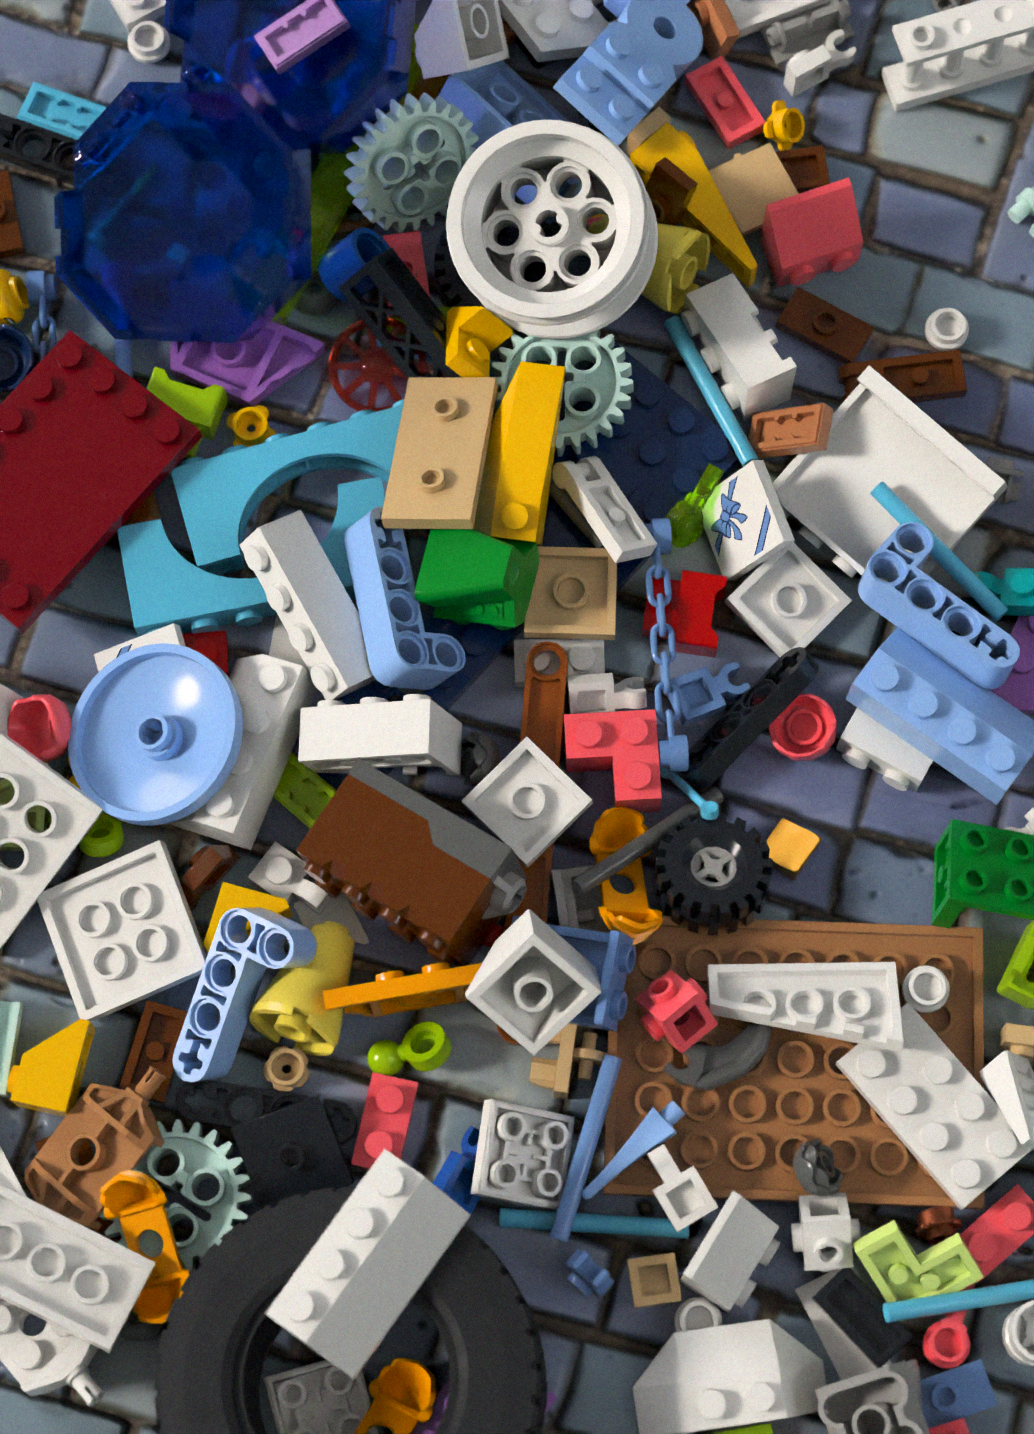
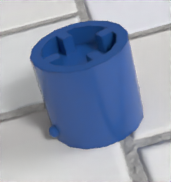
M360 227L355 229L323 254L318 262V271L327 290L341 301L349 302L338 287L375 256L390 249L388 243L370 228ZM368 275L355 288L363 297L376 287V284Z

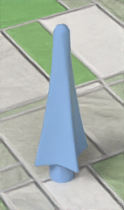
M673 1100L659 1113L652 1107L615 1157L583 1190V1198L591 1199L626 1168L676 1135L677 1132L672 1126L685 1115L681 1108Z

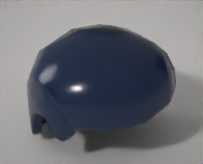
M1 324L0 393H9L35 368V350L24 332L8 324Z

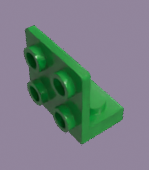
M951 819L935 845L932 925L950 929L960 912L965 913L968 907L1034 920V835Z

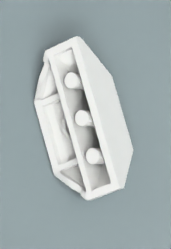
M770 1319L674 1332L632 1387L639 1434L689 1433L785 1419L818 1412L819 1402L815 1390L826 1386L823 1360Z

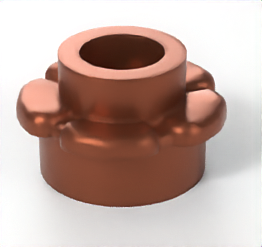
M950 1206L933 1207L920 1212L916 1216L918 1228H916L915 1232L919 1238L927 1239L929 1245H936L955 1235L958 1228L962 1226V1221L955 1217L954 1210Z

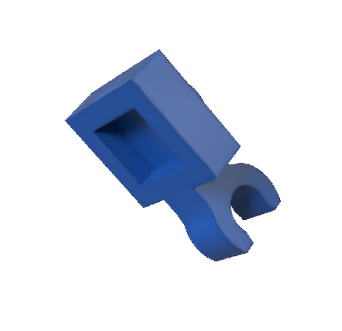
M473 1126L468 1128L462 1138V1154L451 1151L433 1182L436 1187L470 1215L481 1196L471 1195L480 1132Z

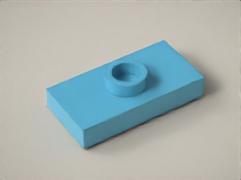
M33 81L16 118L99 148L114 114L111 108Z

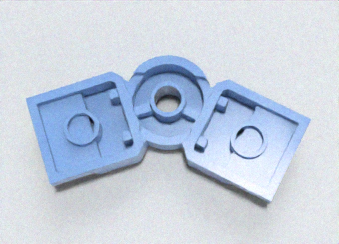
M603 0L604 6L618 18L617 21L611 22L554 85L553 88L617 146L622 143L700 54L703 46V34L697 18L686 6L690 0Z

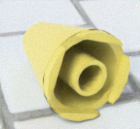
M603 216L598 222L594 221L587 229V232L591 234L602 233L609 224V218ZM657 223L658 249L655 265L641 295L663 311L678 314L684 309L686 294L698 289L700 286L693 283L698 269L706 271L711 249L710 237L699 229Z
M333 921L316 924L310 929L317 943L316 955L313 960L303 967L280 969L252 1005V1011L249 1016V1021L254 1028L268 1039L278 1044L281 1036L295 1041L293 1049H300L305 1054L313 1056H329L339 1043L344 1008L326 1011L323 991L348 986L355 942L349 936L350 931L345 926Z

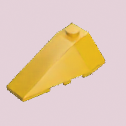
M520 362L492 420L473 529L494 538L534 542L542 546L566 373L565 366Z

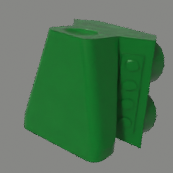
M431 529L415 587V599L422 605L436 606L433 618L449 619L458 625H467L474 622L490 624L499 630L515 628L525 622L540 562L537 543L494 538L475 529Z

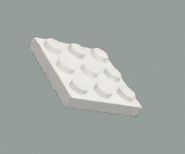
M161 840L43 891L37 899L80 1019L93 1022L199 976L202 973L207 953L167 846Z

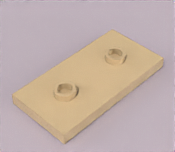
M496 377L408 378L381 515V521L385 529L474 528L498 391Z

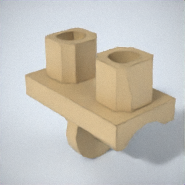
M567 1024L548 1042L560 1044L558 1060L532 1057L529 1084L546 1090H553L554 1098L568 1099L573 1062L579 1063L577 1079L591 1081L593 1065H601L604 1054H607L595 1050L597 1034L584 1032L582 1047L575 1048L578 1026Z

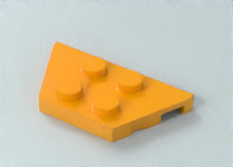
M448 962L434 963L422 967L421 974L404 976L403 971L399 970L383 972L375 976V982L324 990L326 1011H333L344 1008L346 1014H361L366 1017L375 1018L465 1002L468 1000L465 993L482 963L450 968V963Z

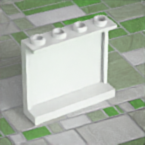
M868 366L857 378L860 384L833 413L827 450L797 454L773 482L786 519L790 514L804 525L798 532L817 549L825 543L837 553L832 562L850 578H853L857 572L863 575L871 556L893 531L900 526L870 494L880 482L883 481L950 550L959 543L1008 487L1001 477L871 366ZM930 554L922 569L928 576L939 565ZM879 578V579L882 580V581L888 582L887 580H885V579H883V578Z

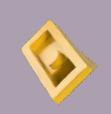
M452 307L447 311L446 365L461 377H490V353L512 336L513 330L484 307Z

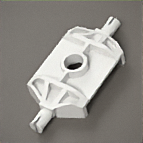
M0 1298V1360L19 1382L20 1388L29 1396L49 1393L68 1384L70 1387L75 1388L89 1407L98 1403L89 1390L100 1400L104 1397L105 1392L88 1374L90 1371L88 1365L99 1348L49 1322L46 1323L44 1330L40 1334L27 1336L24 1331V1322L30 1312Z

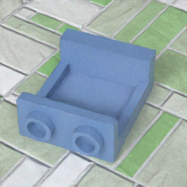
M513 915L512 924L521 916ZM547 924L596 967L602 991L568 1024L616 1032L618 1020L624 1018L627 1010L628 999L626 992H624L627 973L630 974L633 971L636 961V948L633 945V939L621 931L611 930L610 933Z

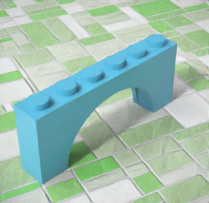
M404 399L394 403L392 408L377 412L374 410H362L351 415L348 420L332 424L329 421L319 422L311 425L307 431L291 436L287 433L275 434L268 437L262 444L251 447L236 445L225 449L221 455L208 459L193 457L182 461L179 467H175L171 471L197 567L219 576L245 569L243 553L239 545L243 542L247 525L253 513L270 493L298 476L320 470L346 469L366 473L374 477L381 476L382 481L388 484Z
M381 476L337 484V513L329 533L320 544L351 600L356 598L344 544V534L350 526L372 509L384 505L385 492ZM161 519L125 525L117 530L132 618L138 637L173 623L180 626L182 633L192 631L193 634L217 631L219 629L218 626L236 623L238 626H251L260 623L263 617L278 615L269 605L266 592L258 578L240 579L219 576L206 572L188 562L172 546L167 538Z

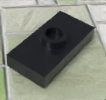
M842 1268L811 1298L877 1369L883 1367L914 1337L901 1321L886 1322L883 1315L884 1303L850 1268Z

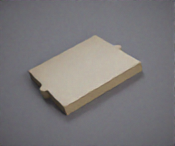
M771 143L743 155L736 153L734 159L708 170L742 236L762 228L767 204L799 194Z

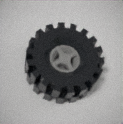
M719 812L717 820H706L701 817V813H698L696 823H692L689 816L680 820L679 831L672 826L666 832L665 841H660L657 850L654 890L656 897L660 896V907L664 913L672 909L671 920L677 925H680L684 919L689 921L688 931L697 934L700 926L708 927V935H718L719 927L722 926L726 927L728 934L736 932L738 921L741 920L745 926L752 923L754 913H761L765 906V899L768 898L772 873V858H769V846L767 842L759 844L761 833L755 827L749 832L745 831V820L737 817L734 824L727 822V813ZM705 878H716L718 882L705 880Z

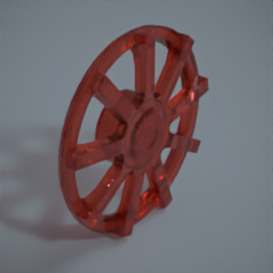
M387 318V326L393 328L391 331L393 337L397 338L400 332L406 335V325L404 323ZM363 320L353 323L337 336L330 353L328 370L333 388L348 406L357 411L374 410L375 412L392 408V405L375 408L378 386L382 384L386 386L395 403L402 400V397L392 383V378L394 376L407 380L408 378L401 369L397 368V364L385 348L377 345L375 335ZM365 327L370 345L368 350L362 349L349 338L352 334ZM343 344L359 355V362L337 363ZM414 349V355L419 357V371L426 373L427 359L425 351ZM358 370L360 376L343 389L337 371ZM365 382L370 383L367 406L356 402L350 397Z

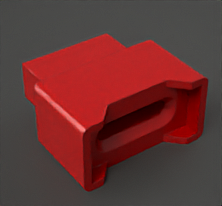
M683 570L681 581L670 579L672 597L670 603L665 606L666 623L671 625L675 633L676 652L715 658L719 636L711 627L714 604L724 598L727 576ZM652 577L655 600L658 593L663 594L665 598L664 578L656 580ZM646 599L641 636L650 637L651 628L657 624L656 607L652 606L648 599ZM657 631V638L668 640L667 631L664 637H660Z

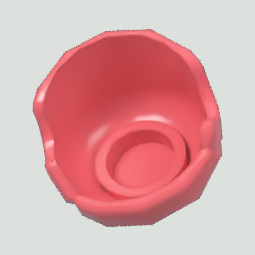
M800 693L768 728L772 744L779 753L793 761H813L825 755L833 746L837 736L838 723L832 707L826 700L811 693Z
M35 694L28 698L18 699L13 703L9 713L8 736L42 762H50L60 758L67 751L72 716L66 704L51 694Z

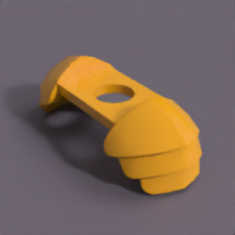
M620 806L607 809L601 814L600 818L595 822L589 840L590 851L595 856L596 864L648 830V827L643 824L644 816L640 812ZM651 850L614 874L628 877L633 882V892L629 894L617 892L611 886L610 878L599 884L602 906L598 908L605 925L610 931H621L631 937L633 945L645 941L663 922L662 911L649 909L641 858L648 856Z
M132 1170L122 1171L101 1187L100 1203L104 1206V1216L106 1219L119 1218L128 1249L156 1263L133 1311L138 1315V1319L141 1322L162 1324L167 1322L166 1319L175 1298L180 1299V1296L183 1294L180 1289L189 1276V1270H184L164 1205L168 1202L165 1193L157 1182L146 1174ZM145 1230H154L163 1239V1250L157 1257L147 1256L140 1248L139 1239Z
M397 1358L392 1361L391 1365L385 1366L378 1378L370 1383L369 1393L374 1398V1401L354 1434H367L374 1426H385L393 1434H411L418 1422L428 1421L433 1413V1403L437 1393L433 1373L420 1361L407 1358Z

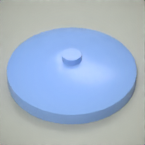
M168 643L151 644L122 654L107 664L91 680L74 710L71 720L70 738L68 740V753L71 769L78 786L104 809L105 813L130 824L142 826L161 825L190 815L206 804L218 792L236 763L243 735V714L239 696L224 671L210 659L191 648Z

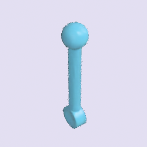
M660 768V777L669 778L700 807L702 818L713 820L718 817L719 807L716 802L706 801L676 772H668L667 768Z

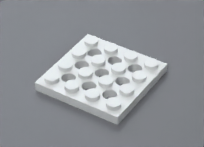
M0 730V777L8 779L13 784L15 790L14 797L9 803H0V850L5 843L13 842L18 844L24 851V861L18 868L5 866L0 858L1 950L104 809L82 790ZM35 805L44 806L51 813L52 823L46 831H36L28 823V812Z

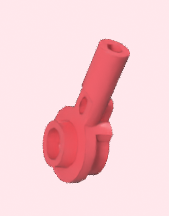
M976 1282L960 1291L974 1289ZM967 1310L946 1313L944 1319L935 1322L926 1330L922 1340V1348L925 1357L934 1366L942 1369L956 1368L968 1357L971 1343L967 1328L963 1324Z

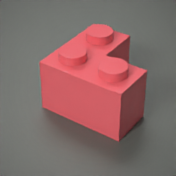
M656 709L564 714L563 730L566 773L611 770L614 807L623 806L640 813L660 812L662 792Z

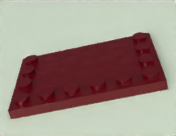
M71 330L64 335L0 404V616L22 634L25 633L203 437L197 427Z

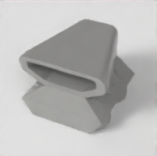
M904 1360L815 1390L819 1402L818 1413L823 1423L826 1424L829 1434H930L922 1412L920 1369L917 1360L907 1362Z

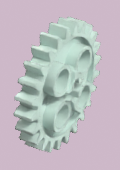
M410 93L407 94L404 106L391 99L390 112L387 114L377 108L375 115L378 121L374 125L366 121L362 123L367 131L365 137L355 136L352 138L354 143L359 146V150L346 154V158L355 165L344 171V175L352 181L346 187L347 191L354 197L352 203L372 223L377 222L384 230H388L392 226L399 233L403 232L406 224L414 231H418L422 219L430 226H433L435 223L434 214L438 211L447 217V204L449 203L455 180L466 161L476 151L472 145L479 140L478 136L470 130L473 126L472 122L453 103L449 104L441 96L434 100L427 93H423L419 101Z
M600 329L584 336L567 339H546L528 334L525 339H522L518 335L512 334L510 337L513 350L500 347L499 354L503 362L492 363V372L496 376L498 385L494 409L499 408L521 361L534 363L535 361L543 360L550 363V365L558 366V353L565 351L567 353L565 361L567 382L564 388L565 418L559 421L556 452L558 457H562L565 445H571L577 455L581 454V442L586 440L593 448H597V434L599 432L608 438L613 436L610 422L623 425L624 414L620 409L631 408V397L627 394L634 392L633 380L628 378L632 375L631 363L623 362L626 359L624 347L613 349L615 345L613 334L600 339ZM584 360L594 363V366L588 370H578L574 367L576 363ZM581 401H587L594 405L591 409L584 412L576 411L572 408Z
M176 1119L172 1132L167 1133V1130L159 1121L157 1124L165 1143L161 1148L152 1145L133 1171H139L150 1176L172 1192L177 1193L181 1189V1194L190 1203L211 1214V1219L204 1221L178 1203H173L170 1206L168 1201L164 1204L171 1228L181 1219L193 1221L194 1231L192 1236L186 1241L176 1242L181 1261L186 1270H189V1273H191L193 1269L195 1270V1260L202 1258L215 1243L219 1246L224 1241L222 1236L234 1227L235 1222L245 1223L250 1220L248 1215L239 1209L241 1205L253 1203V1198L249 1194L240 1192V1189L252 1182L249 1175H236V1172L245 1164L242 1157L228 1160V1157L235 1148L230 1141L218 1148L216 1147L220 1136L216 1130L213 1129L205 1138H202V1126L200 1123L195 1122L189 1133H185L183 1123L180 1119ZM168 1154L178 1155L180 1158L178 1170L170 1176L159 1175L157 1172L159 1160ZM207 1178L218 1180L220 1189L213 1199L202 1201L197 1198L196 1190L203 1180ZM103 1209L99 1217L102 1220L114 1221L105 1230V1235L108 1238L122 1236L118 1244L128 1248L119 1218L106 1219ZM145 1230L139 1239V1245L144 1254L150 1257H157L161 1254L164 1243L158 1232Z

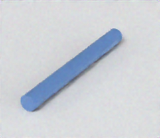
M604 1054L549 1236L551 1238L568 1242L621 1067L622 1059Z

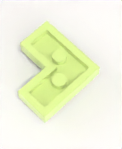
M893 1220L852 1242L856 1254L887 1303L957 1292L984 1278L979 1265L959 1233L916 1255L899 1226Z

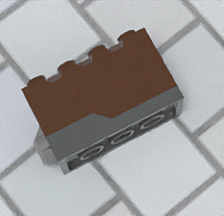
M360 759L357 760L296 849L306 864L303 870L316 880L314 884L327 892L328 896L337 899L339 894L344 895L353 902L351 907L366 919L374 921L377 916L381 917L390 924L388 929L395 936L408 944H412L414 939L419 940L428 947L426 953L439 963L448 962L450 965L452 962L459 966L470 965L493 927L498 923L502 915L510 914L517 909L527 889L525 882L527 876L510 846Z

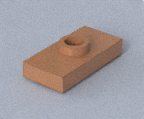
M690 0L686 6L693 12L701 26L703 43L711 60L723 56L725 59L740 36L738 27L725 0Z
M825 403L755 412L752 415L748 440L759 459L825 451L828 445L833 408Z

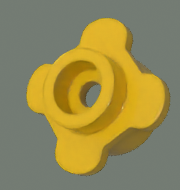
M777 100L773 102L772 114L768 116L764 124V134L767 139H773L778 144L780 151L790 150L792 143L798 142L804 134L805 122L803 115L796 108H787L783 100Z
M262 405L245 407L228 416L226 423L228 428L233 430L235 436L234 446L245 445L251 447L262 444L268 437L276 434L269 427L267 421L269 412L266 407ZM249 426H254L255 430L253 432H248L247 428Z

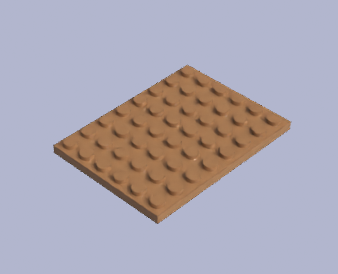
M662 916L663 922L660 927L645 941L634 945L636 948L635 966L630 974L627 973L624 988L628 999L626 1014L622 1020H618L616 1032L608 1031L607 1054L622 1059V1063L605 1116L604 1168L631 1137L652 1107L659 1113L673 1100L685 1115L672 1126L677 1134L662 1144L667 1148L680 1172L685 1171L691 1166L695 1167L714 1200H728L733 1191L744 1197L747 1201L799 1203L798 1196L813 1195L808 1193L798 1181L793 1168V1159L797 1149L804 1141L820 1139V1145L827 1146L833 1151L834 1166L843 1173V1179L840 1183L841 1187L837 1193L846 1192L848 1205L917 1208L950 1206L953 1209H959L836 1066L837 1061L859 1043L770 1026L773 1032L766 1055L745 1077L711 1091H702L682 1086L662 1072L668 1062L677 1069H686L689 1066V1059L663 1037L656 1041L646 1031L640 1022V1018L645 1014L635 998L646 990L654 980L662 977L670 969L685 982L693 978L708 997V964L896 962L900 1008H902L906 1004L902 994V984L906 975L916 967L932 966L939 969L946 976L950 987L949 997L939 1010L931 1013L917 1011V1013L984 1089V1081L979 1072L984 1068L983 928L951 926L949 929L926 925L754 919L747 926L739 920L736 932L728 934L726 927L722 926L719 927L718 935H708V927L700 926L697 934L688 931L689 921L684 919L680 925H677L671 920L672 916ZM708 1000V1001L705 1002V1004H706L707 1007L709 1008V1000ZM713 1015L718 1025L695 1044L709 1047L723 1046L728 1044L749 1025L755 1024L758 1026L759 1024ZM646 1154L603 1187V1195L655 1197L652 1190L664 1182ZM984 1191L963 1209L982 1210L984 1208Z

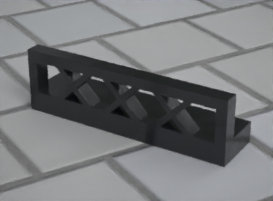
M393 248L375 256L338 287L407 378L444 377L442 372L446 377H461L446 365L447 319ZM368 275L379 288V304L366 302L355 288ZM387 314L402 318L406 324V339L396 338L391 335L387 329ZM414 349L428 352L434 360L433 374L422 373L414 365Z

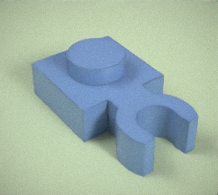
M738 663L726 664L715 677L711 676L706 666L670 680L679 689L681 708L679 720L683 727L723 712L726 707L724 699L737 701L750 688L749 683L734 686L728 681V677L737 674L740 668ZM670 688V693L667 695V697L674 709L673 693Z
M577 1249L565 1263V1268L571 1273L566 1280L586 1298L594 1293L601 1300L614 1284V1280L609 1277L610 1273L595 1263L584 1250L581 1252Z

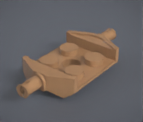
M150 1066L135 1089L127 1087L125 1090L91 1083L24 1171L25 1183L35 1201L86 1228L99 1230L102 1224L96 1219L104 1209V1206L100 1203L101 1187L120 1172L133 1171L152 1145L161 1148L165 1143L153 1112L148 1105L150 1104L149 1099L167 1077L153 1066ZM93 1141L96 1148L95 1156L89 1164L81 1166L78 1158L79 1151L84 1144Z

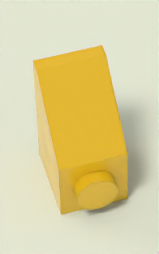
M79 1019L23 1053L20 1065H13L9 1074L7 1092L12 1093L10 1100L21 1108L66 1117L78 1099L96 1031L93 1024L89 1020Z

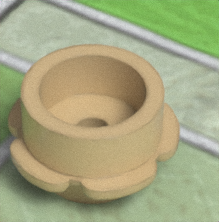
M287 1046L278 1047L270 1053L268 1061L264 1064V1076L267 1081L273 1083V1088L277 1091L291 1092L294 1087H302L308 1080L310 1073L306 1066L308 1058L300 1049H290ZM285 1065L291 1066L290 1073L286 1074L282 1071Z

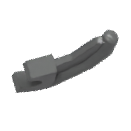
M751 1024L726 1045L709 1047L694 1044L683 1053L689 1059V1066L686 1069H677L668 1062L662 1072L682 1086L702 1091H711L745 1077L766 1055L773 1030L767 1025L759 1024L757 1026Z

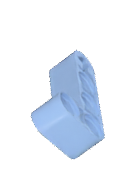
M377 506L350 526L344 534V544L369 667L376 680L385 686L422 690L433 689L464 667L466 662L465 652L461 644L454 637L447 634L425 632L419 602L415 599L414 595L415 582L404 530L385 529L381 521L383 506Z
M917 522L901 524L869 559L858 584L860 598L865 604L977 686L990 690L1001 687L1006 682L1020 656V648L1017 641L922 571L934 545L932 533L926 526ZM879 578H883V579L887 580L888 582L882 581V580H880ZM915 604H918L924 607L925 609L919 608ZM952 631L959 633L961 636L954 634Z
M261 907L234 908L223 914L173 1054L174 1070L182 1080L187 1082L213 1080L228 1074L236 1056L266 967L273 969L298 968L309 964L316 955L317 949L316 938L311 930L269 909ZM248 920L251 924V935L249 937L246 933ZM286 938L290 944L288 956L284 951V941ZM232 965H234L236 970V976L234 981L231 977ZM217 1008L220 1011L221 1016L219 1024L217 1023L215 1016Z

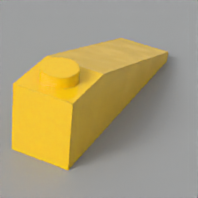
M669 122L665 123L630 154V160L639 172L645 186L656 163L664 157L698 183L680 223L684 227L699 229L710 237V252L747 288L751 287L755 283L757 263L702 160L694 140L685 131H677Z

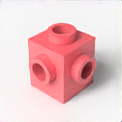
M671 969L662 977L654 980L646 990L635 998L645 1014L640 1018V1022L646 1031L656 1041L663 1037L681 1054L718 1025L705 1004L709 999L700 985L693 978L685 982Z

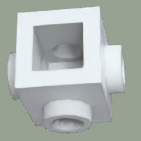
M846 1192L836 1193L828 1197L816 1195L798 1196L800 1223H791L793 1252L803 1253L805 1271L819 1270L831 1272L839 1268H853L852 1248L854 1246L852 1242L861 1237L859 1220L850 1218Z

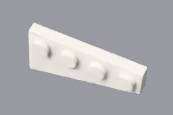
M896 962L708 964L709 1010L712 1015L901 1052L903 1050L904 1038Z

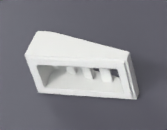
M1006 1050L979 1071L980 1076L1021 1145L1034 1149V1072L1028 1059Z

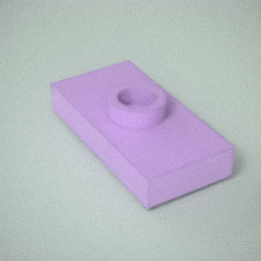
M307 0L254 35V38L280 75L351 26L334 0Z

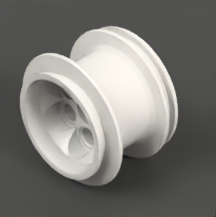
M534 120L509 127L488 139L469 157L459 172L450 194L446 231L449 251L456 270L465 285L487 310L507 326L519 332L546 339H567L595 332L623 315L638 299L651 276L658 249V225L651 199L639 172L629 157L614 142L591 128L561 120ZM568 179H578L582 182V188L577 196L569 199L560 196L559 190L563 182ZM524 185L535 186L537 188V195L531 203L521 205L515 202V195L520 187ZM596 214L607 216L609 224L602 233L591 234L586 231V223L590 217ZM549 217H556V221L561 227L560 231L555 236L545 237V232L540 226L541 223ZM508 226L518 228L519 237L513 245L501 246L498 244V234L503 228ZM583 255L591 259V266L586 274L573 276L568 273V266L573 258ZM536 261L543 262L546 265V272L542 279L537 282L524 280L525 268L530 263Z

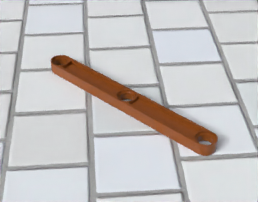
M546 641L533 646L527 657L520 742L528 737L560 768L568 662L567 654L557 643ZM550 652L558 656L561 664L557 672L552 675H543L536 670L534 663L540 654ZM554 842L528 868L518 859L527 876L525 881L527 889L517 909L505 915L504 932L512 925L513 915L522 916L528 909L547 924ZM497 1025L498 1033L506 1043L516 1047L522 1046Z

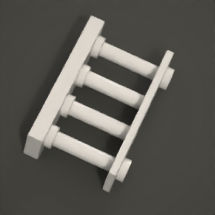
M979 0L893 25L892 32L904 62L883 67L881 77L895 112L1034 72V0Z

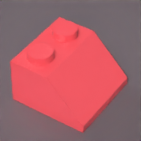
M849 177L766 205L760 244L778 287L789 283L793 286L802 285L811 281L816 274L831 269L833 272H840L850 268L859 260L864 241Z

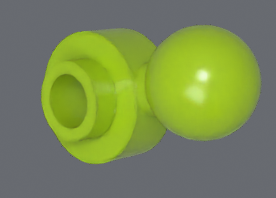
M50 812L48 813L47 817L48 827H50L52 823V816ZM102 812L79 843L81 851L91 857H106L117 852L123 846L125 840L121 820Z
M430 1021L422 1022L413 1026L405 1034L402 1044H397L387 1039L374 1043L368 1051L367 1062L374 1073L393 1076L398 1073L403 1064L408 1061L416 1070L432 1071L440 1067L448 1059L452 1050V1043L439 1024Z

